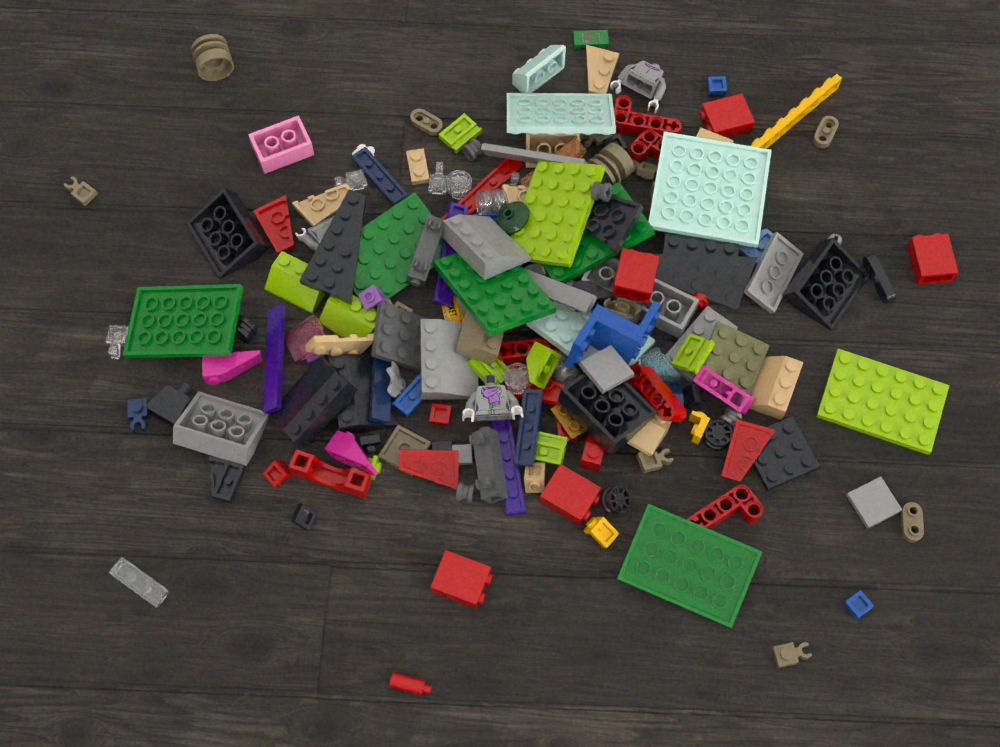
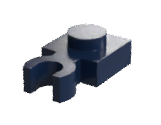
M147 398L127 400L129 421L133 420L130 424L133 433L136 432L137 425H142L143 431L147 429V425L143 420L149 418V412L145 407L148 404Z

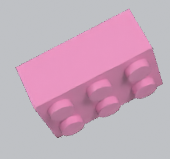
M299 116L248 134L251 146L264 174L314 155L312 142Z

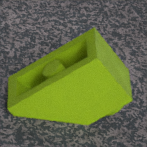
M535 342L526 358L530 382L544 390L562 355Z

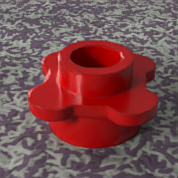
M694 293L693 297L699 299L697 309H705L708 304V298L701 293Z

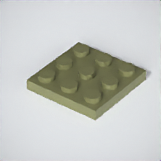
M718 321L709 341H714L715 346L703 365L751 394L770 345Z

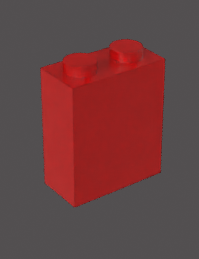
M743 94L703 103L699 112L700 120L704 121L706 130L726 138L752 132L755 123Z
M935 233L927 236L916 235L912 237L907 247L917 285L954 281L958 274V269L949 234Z
M622 248L612 295L649 304L660 256Z
M560 464L541 493L539 502L581 526L583 521L587 522L592 514L590 510L593 505L597 506L599 504L601 487Z
M445 550L430 587L431 593L477 610L478 605H482L485 600L486 593H484L486 585L490 586L493 574H491L490 566Z

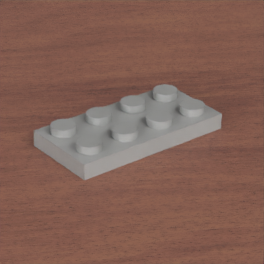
M778 232L773 233L744 293L770 314L775 313L783 297L782 294L787 289L804 253Z
M707 306L663 357L662 362L693 383L696 374L691 371L686 372L674 368L671 364L689 333L709 340L718 321L736 330L738 327Z

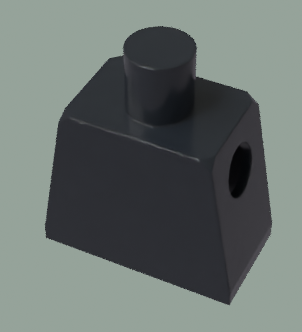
M182 382L178 389L166 385L145 407L150 415L173 427L191 402L190 397L187 395L192 387L185 382Z

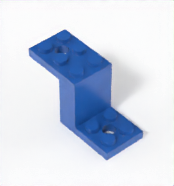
M654 301L640 325L597 304L573 342L565 367L572 369L575 363L579 364L584 355L583 352L587 351L590 345L598 350L612 345L627 365H629L632 359L636 360L641 347L645 345L648 339L647 336L652 333L655 327L653 322L656 323L661 314L658 312L661 304Z

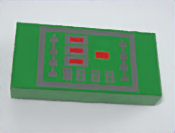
M608 30L573 31L574 49L586 48V45L597 48L609 47Z

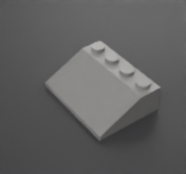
M458 214L443 220V239L484 280L531 261V257L489 216Z
M442 319L420 320V383L422 400L469 399L471 394L477 391L479 386L478 376L467 364L471 358L455 352L462 323Z
M198 391L173 426V444L247 466L255 453L270 414Z

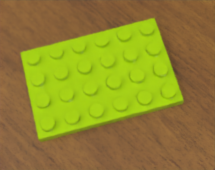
M538 160L523 201L529 209L528 222L520 231L510 236L531 257V261L528 262L571 268L595 201L591 198V187L594 182L601 183L606 170L603 165Z
M837 349L816 417L930 455L949 385Z

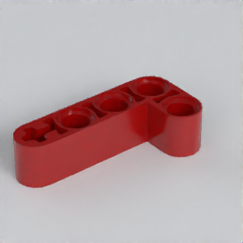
M625 95L617 98L614 108L616 133L638 137L647 129H652L661 136H663L664 132L681 133L682 124L679 120L631 112V99Z
M652 129L643 131L631 144L629 156L638 163L644 162L649 155L659 162L663 136Z
M539 338L501 343L497 358L506 366L515 365V362L526 364V358L535 342L562 355L560 360L564 359L567 355L556 349L546 339ZM521 350H522V351H525L526 353H525V354H519L518 351H521Z
M633 364L630 368L634 372V376L628 379L627 382L640 395H644L664 421L678 423L684 421L687 414L685 407L654 369L650 366Z
M738 485L690 516L687 520L712 529L738 512L744 521L754 524L759 521L763 513V506L747 486ZM736 494H743L745 499H739ZM726 504L729 510L722 509L720 505ZM748 510H755L757 515H751ZM709 514L714 520L709 521L704 515Z

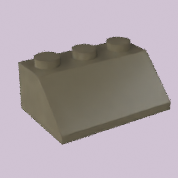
M466 308L455 352L491 365L499 355L504 332L489 337Z

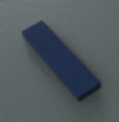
M366 147L351 156L354 163L393 206L409 196Z
M373 357L369 420L387 425L390 422L391 395L387 392V388L391 378L386 369L391 367V363Z
M524 389L521 407L524 417L521 418L520 415L514 459L515 466L535 467L544 397L543 390Z

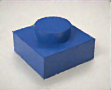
M726 76L708 77L709 95L727 94Z
M861 590L844 603L857 620L874 607Z

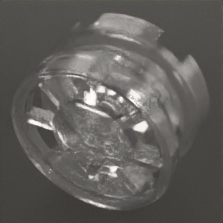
M455 170L448 175L447 192L453 198L462 199L472 190V178L466 171Z
M513 363L505 368L503 380L507 390H510L513 394H521L524 389L531 387L532 383L529 380L528 367L526 365Z

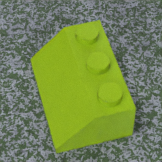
M281 251L271 266L264 288L266 291L311 314L314 313L326 295L300 284V279L308 264Z
M352 295V305L330 296L318 323L340 338L349 337L350 334H357L358 338L367 337V334L374 333L377 310L374 308L366 310L361 300L355 295Z

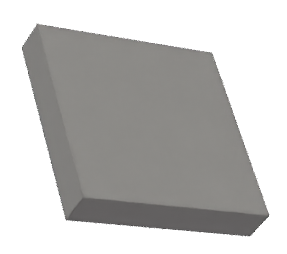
M612 345L579 363V366L602 394L634 376V372Z
M882 477L846 495L867 529L902 511V508Z

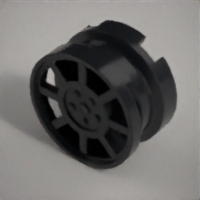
M238 315L235 336L242 342L249 344L252 341V337L259 333L258 328L251 324L246 317Z
M723 420L711 421L703 435L705 445L708 448L714 449V451L724 450L732 439V428Z
M621 485L606 487L600 493V506L609 515L625 513L631 505L630 493Z

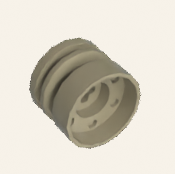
M208 34L197 38L193 42L191 51L198 75L202 79L217 81L228 77L233 72L234 63L227 41L223 36Z
M609 143L599 151V154H596L587 162V164L603 165L606 170L601 184L610 183L614 185L618 182L621 183V180L626 179L634 172V164L631 157L616 143Z

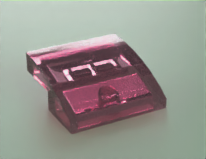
M315 313L284 334L290 353L297 363L302 362L313 354L306 352L305 345L313 336L325 335L323 332L324 328Z

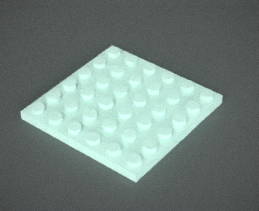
M664 132L648 222L657 231L758 248L772 150Z

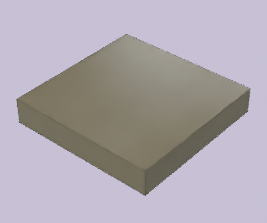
M397 425L379 453L378 458L399 469V449L429 450L432 443Z

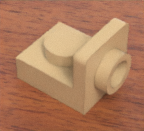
M535 462V467H525L524 482L526 493H542L545 489V462Z

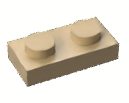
M424 148L406 151L412 185L429 183L430 179Z

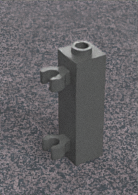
M427 215L406 279L413 286L420 287V285H425L443 230L444 219Z
M481 427L479 431L469 435V442L474 446L478 480H475L476 489L480 490L481 500L495 503L508 498L499 435L497 431L490 427Z

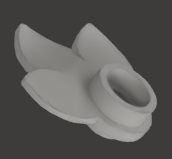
M392 361L391 367L386 369L391 378L387 392L392 397H397L406 389V382L401 378L397 364Z

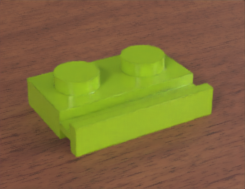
M464 113L439 133V139L455 150L457 154L462 150L463 145L469 144L471 139L478 137L482 133V128H479Z
M689 333L672 360V366L686 372L691 371L697 375L715 346L714 341H709L704 337Z
M472 358L467 362L469 367L484 383L485 376L495 375L497 385H500L512 373L498 358L491 365Z
M539 432L535 461L557 466L562 465L569 439L563 436Z

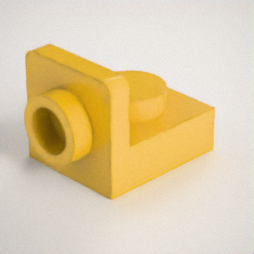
M692 411L689 421L695 424L690 433L693 435L691 442L699 445L710 418L703 412Z
M592 517L586 523L587 527L583 530L585 534H591L603 548H607L619 535L618 531L604 517Z

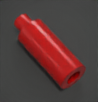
M396 672L392 674L389 687L421 696L423 693L431 694L432 686L427 685L425 680Z

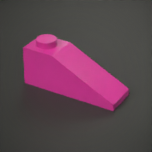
M260 350L233 352L231 356L202 357V376L205 383L218 385L263 362Z
M705 365L701 367L693 379L695 383L742 414H746L756 399Z
M337 430L325 447L328 454L334 460L376 476L378 472L355 440L356 437L348 431L344 433Z

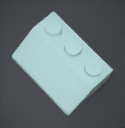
M550 45L546 49H542L536 57L529 59L524 66L514 71L512 74V85L521 93H533L564 69L566 47L564 45Z

